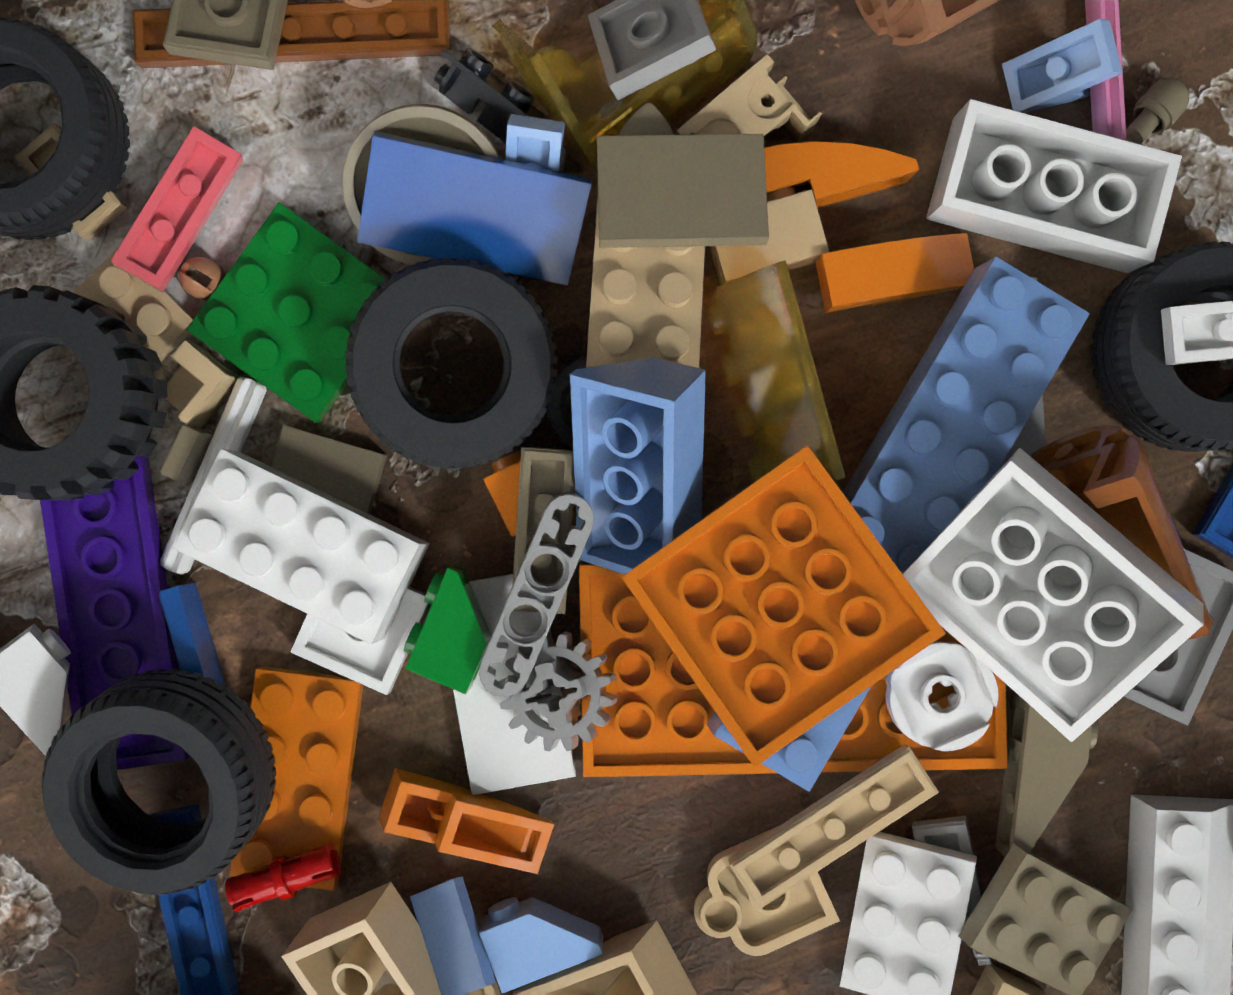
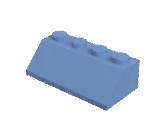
M652 357L576 369L570 374L575 494H579L587 500L592 508L594 517L592 531L579 560L625 575L702 520L706 370ZM576 505V526L581 527L584 520L578 516L579 506Z

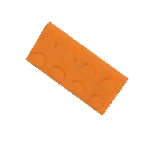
M265 666L256 668L251 709L256 714L255 717L263 724V729L269 737L267 740L272 745V753L275 756L276 784L273 790V800L270 802L271 806L265 814L264 820L231 861L229 878L269 865L271 859L284 854L289 858L311 851L327 843L334 845V850L337 851L341 864L363 684L344 676ZM339 877L307 886V888L334 891L338 885Z

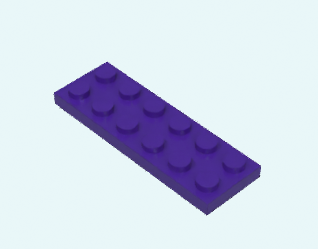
M137 456L134 461L138 464L139 470L127 480L114 479V488L102 494L85 495L84 499L40 500L59 634L71 652L65 657L70 663L67 688L71 715L75 714V712L122 679L128 678L130 675L140 674L147 670L154 671L155 669H177L180 671L159 597L160 591L168 589L165 568L160 565L163 553L148 457ZM128 734L123 736L116 751L117 770L183 761L191 757L181 746L160 736L148 734Z

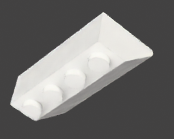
M1131 795L1126 905L1133 909L1124 925L1121 995H1230L1233 942V799Z

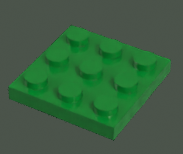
M278 202L187 328V331L313 422L320 423L348 384L346 380L347 372H345V351H347V340L355 316L361 309L365 299L367 300L370 293L385 278Z

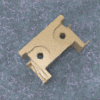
M767 54L677 130L676 135L764 134L765 136L773 129H779L784 125L799 142L815 128L822 113L819 112L812 119L785 89L786 76L775 84L769 77L774 61ZM762 102H765L768 107L763 106Z

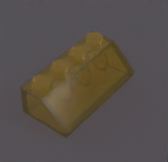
M786 260L771 264L716 287L712 295L714 303L707 304V313L714 335L723 334L728 354L721 355V364L728 386L736 384L742 405L735 406V415L742 437L751 435L756 456L749 457V466L754 483L807 445L833 480L845 478Z

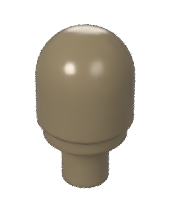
M1164 78L1152 84L1135 104L1133 109L1134 121L1126 129L1127 139L1132 143L1141 144L1151 133L1160 134L1164 130L1169 129L1184 113L1189 104L1190 97L1186 85L1175 78Z

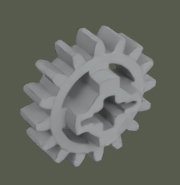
M549 632L535 664L538 663V666L534 667L537 677L532 686L526 688L525 684L521 691L500 703L501 709H514L516 714L508 724L509 727L514 729L523 724L528 729L524 742L530 744L539 736L543 737L544 751L550 752L553 750L560 739L566 751L573 750L578 746V735L585 742H590L597 736L593 724L604 727L611 719L609 714L602 708L612 706L617 702L618 698L613 693L606 692L605 686L617 679L615 673L602 674L600 666L608 658L604 653L592 658L588 654L592 643L589 639L581 641L576 647L572 646L571 632L560 634L556 644ZM519 646L518 648H521L528 654L532 647ZM512 657L506 661L505 666L514 673L513 676L517 677L519 673L513 669L515 657ZM567 659L576 663L584 673H580L569 666ZM553 684L555 687H565V689L576 687L575 690L568 693L564 698L560 695L552 696L551 693L546 695L540 694L549 689ZM591 695L588 710L579 721L578 716L581 715L579 704L583 697ZM534 710L546 717L548 722L541 719Z

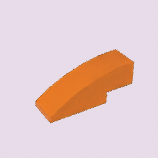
M804 142L780 144L764 148L767 195L788 187H795L796 193L812 190L817 209L908 183L919 171L917 159L885 149L852 143Z
M967 233L912 238L823 253L815 261L825 313L870 304L876 306L962 289L974 270Z
M397 768L394 770L378 817L385 833L433 843L438 852L534 874L539 872L554 827V823L551 820L484 794L472 795L469 789Z

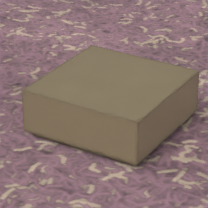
M180 426L159 469L161 470L160 474L179 482H194L214 434L200 427Z

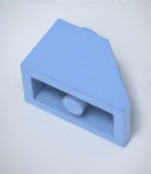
M512 897L494 904L488 909V914L484 916L479 931L502 993L603 955V934L600 926L534 897L518 902L516 897Z

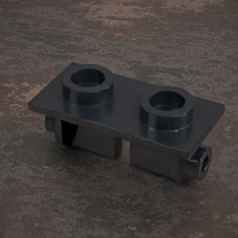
M466 48L465 51H443L442 55L452 62V65L450 67L444 64L434 77V82L439 85V92L467 114L473 113L480 100L485 102L486 106L476 121L506 144L507 124L511 114L541 119L544 117L545 114L532 105L535 97L521 85L510 80L505 84L491 73L494 65L482 54L471 48Z

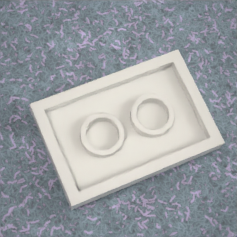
M880 831L868 838L864 851L840 987L868 995H951L961 939L958 935L965 923L977 856Z

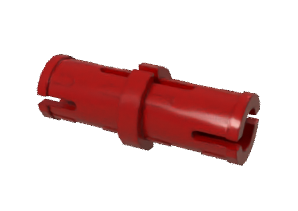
M332 843L324 844L311 851L289 858L284 854L271 859L269 865L226 879L225 892L230 906L233 905L232 910L234 912H240L256 904L278 897L281 900L293 898L297 895L298 890L339 877L341 875L340 859Z

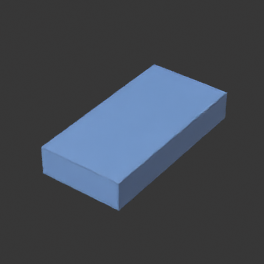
M463 877L451 879L410 896L441 995H465L496 983L487 953L479 935L480 930Z

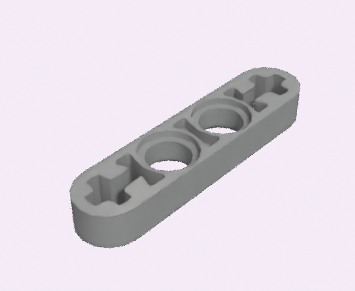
M570 492L558 494L545 507L482 656L479 669L480 681L484 688L495 696H513L521 691L527 683L592 531L594 522L592 508L587 500L579 494ZM570 503L579 506L577 514L584 520L581 527L571 526L565 537V544L575 545L571 554L567 553L557 544L540 542L544 533L555 539L560 522L556 517H553V513L556 509L565 511ZM542 554H552L559 558L563 564L561 577L550 584L537 581L531 573V564L535 558ZM520 605H531L538 609L541 614V625L533 633H519L510 624V614ZM501 635L505 636L515 645L532 647L528 654L521 648H518L514 658L513 669L519 675L517 677L508 675L504 682H499L495 679L496 670L489 666L491 662L500 664L508 650L509 643L498 642Z

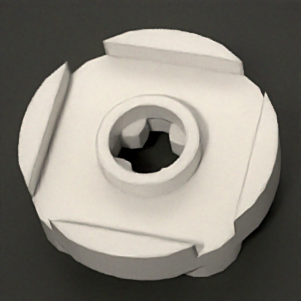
M936 640L886 675V704L894 724L908 738L922 746L931 747L935 750L954 751L973 744L988 729L990 724L987 722L992 715L993 706L997 708L999 694L993 672L968 649L955 642ZM937 682H940L943 686L952 685L954 687L955 693L948 696L949 706L945 709H941L937 703L929 704L928 695L933 692L932 686Z

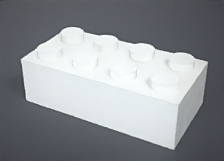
M970 99L952 120L926 219L1120 272L1130 273L1154 262L1182 156Z
M220 449L172 549L369 644H374L385 638L430 543L241 452Z

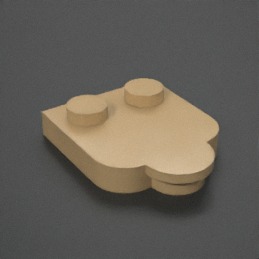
M775 828L715 855L707 869L708 886L698 894L694 903L695 920L704 933L715 938L731 936L733 943L740 951L752 956L768 954L840 921L818 872L758 910L730 867L728 859Z

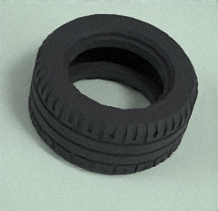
M0 17V90L13 83L38 81L48 84L60 102L62 130L56 150L38 172L19 182L0 184V235L15 239L22 238L24 240L53 238L59 236L60 233L66 234L71 232L72 226H74L72 223L78 220L83 221L105 202L102 197L106 192L112 191L116 193V186L121 183L123 179L121 177L122 173L126 171L127 165L125 161L129 158V152L127 151L130 148V139L127 138L130 135L129 126H127L128 119L123 112L124 106L119 100L120 96L113 89L111 82L92 62L69 43L38 24L34 25L32 22L20 21L15 18L7 19Z
M155 669L154 671L147 670L122 679L70 716L57 731L51 746L48 748L43 765L44 771L41 778L43 785L41 787L44 797V808L55 837L71 859L90 875L113 887L140 894L160 895L175 894L182 890L193 889L195 886L199 887L207 880H211L218 873H221L235 858L266 816L265 814L271 806L270 802L273 800V790L276 784L275 756L272 753V745L267 740L269 737L263 729V724L255 717L254 711L247 706L244 700H240L235 692L227 689V686L221 683L217 684L212 678H205L199 673L192 674L190 671H178L177 669ZM128 734L157 735L181 746L198 763L209 786V813L207 818L191 824L168 823L145 813L126 794L117 775L116 751L121 738Z

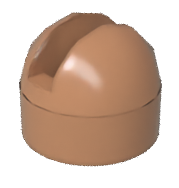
M203 256L193 257L185 261L178 274L183 290L188 295L204 301L210 298L226 276L223 268L217 262ZM194 269L212 279L207 288L193 277H190Z

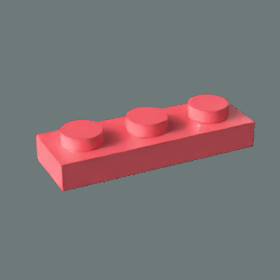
M193 126L110 262L115 267L163 293L242 164V154Z

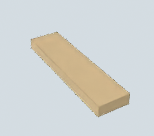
M904 744L729 858V865L758 910H760L939 793L911 748Z

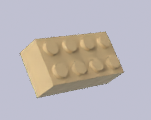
M597 201L586 368L652 357L699 368L705 246L599 248Z

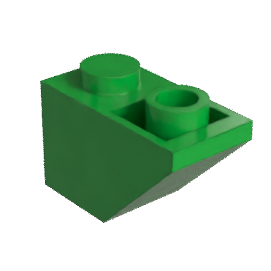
M454 565L447 568L445 575L437 572L433 577L424 602L432 605L424 624L415 622L403 651L411 654L405 668L406 670L466 695L476 679L482 656L491 638V633L465 569Z

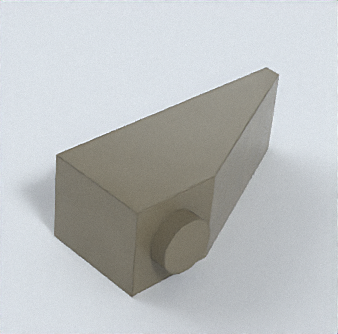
M1013 694L1007 743V769H1004L995 846L1004 857H1006L1013 843L1029 852L1032 850L1087 766L1089 750L1094 748L1098 738L1097 721L1071 742L1018 694Z

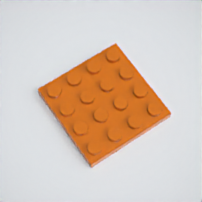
M808 445L621 577L754 768L946 634Z

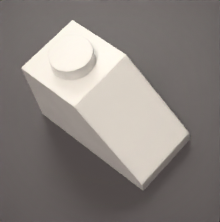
M33 624L0 648V707L46 756L53 737L62 727L70 663L65 657L71 652L52 629L49 628L42 633Z

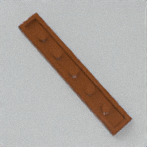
M392 0L390 3L373 8L354 7L348 5L345 1L287 3L275 63L443 56L444 50H451L449 1ZM171 8L132 10L134 60L140 68L234 65L168 54L163 46Z

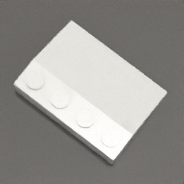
M1021 448L979 490L903 573V576L937 622L1071 742L1204 625V604Z

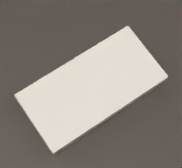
M513 573L470 581L491 635L512 588ZM512 611L509 618L514 630L523 634L533 633L542 622L540 612ZM503 635L500 636L498 642L509 643L504 660L500 664L491 662L489 665L496 670L495 679L497 681L506 678L508 675L513 676L514 673L505 666V663L508 659L515 657L519 645H515ZM534 667L526 683V688L531 687L537 677ZM479 671L473 686L466 695L453 690L472 795L576 777L572 750L566 751L561 739L550 752L544 751L543 737L539 736L533 742L527 744L524 742L528 729L523 724L514 729L509 727L508 724L516 714L514 709H501L500 703L510 696L500 697L488 692L480 681ZM554 684L549 689L540 693L541 695L551 693L552 696L560 695L563 698L561 687H555ZM534 710L541 719L548 722L546 717Z

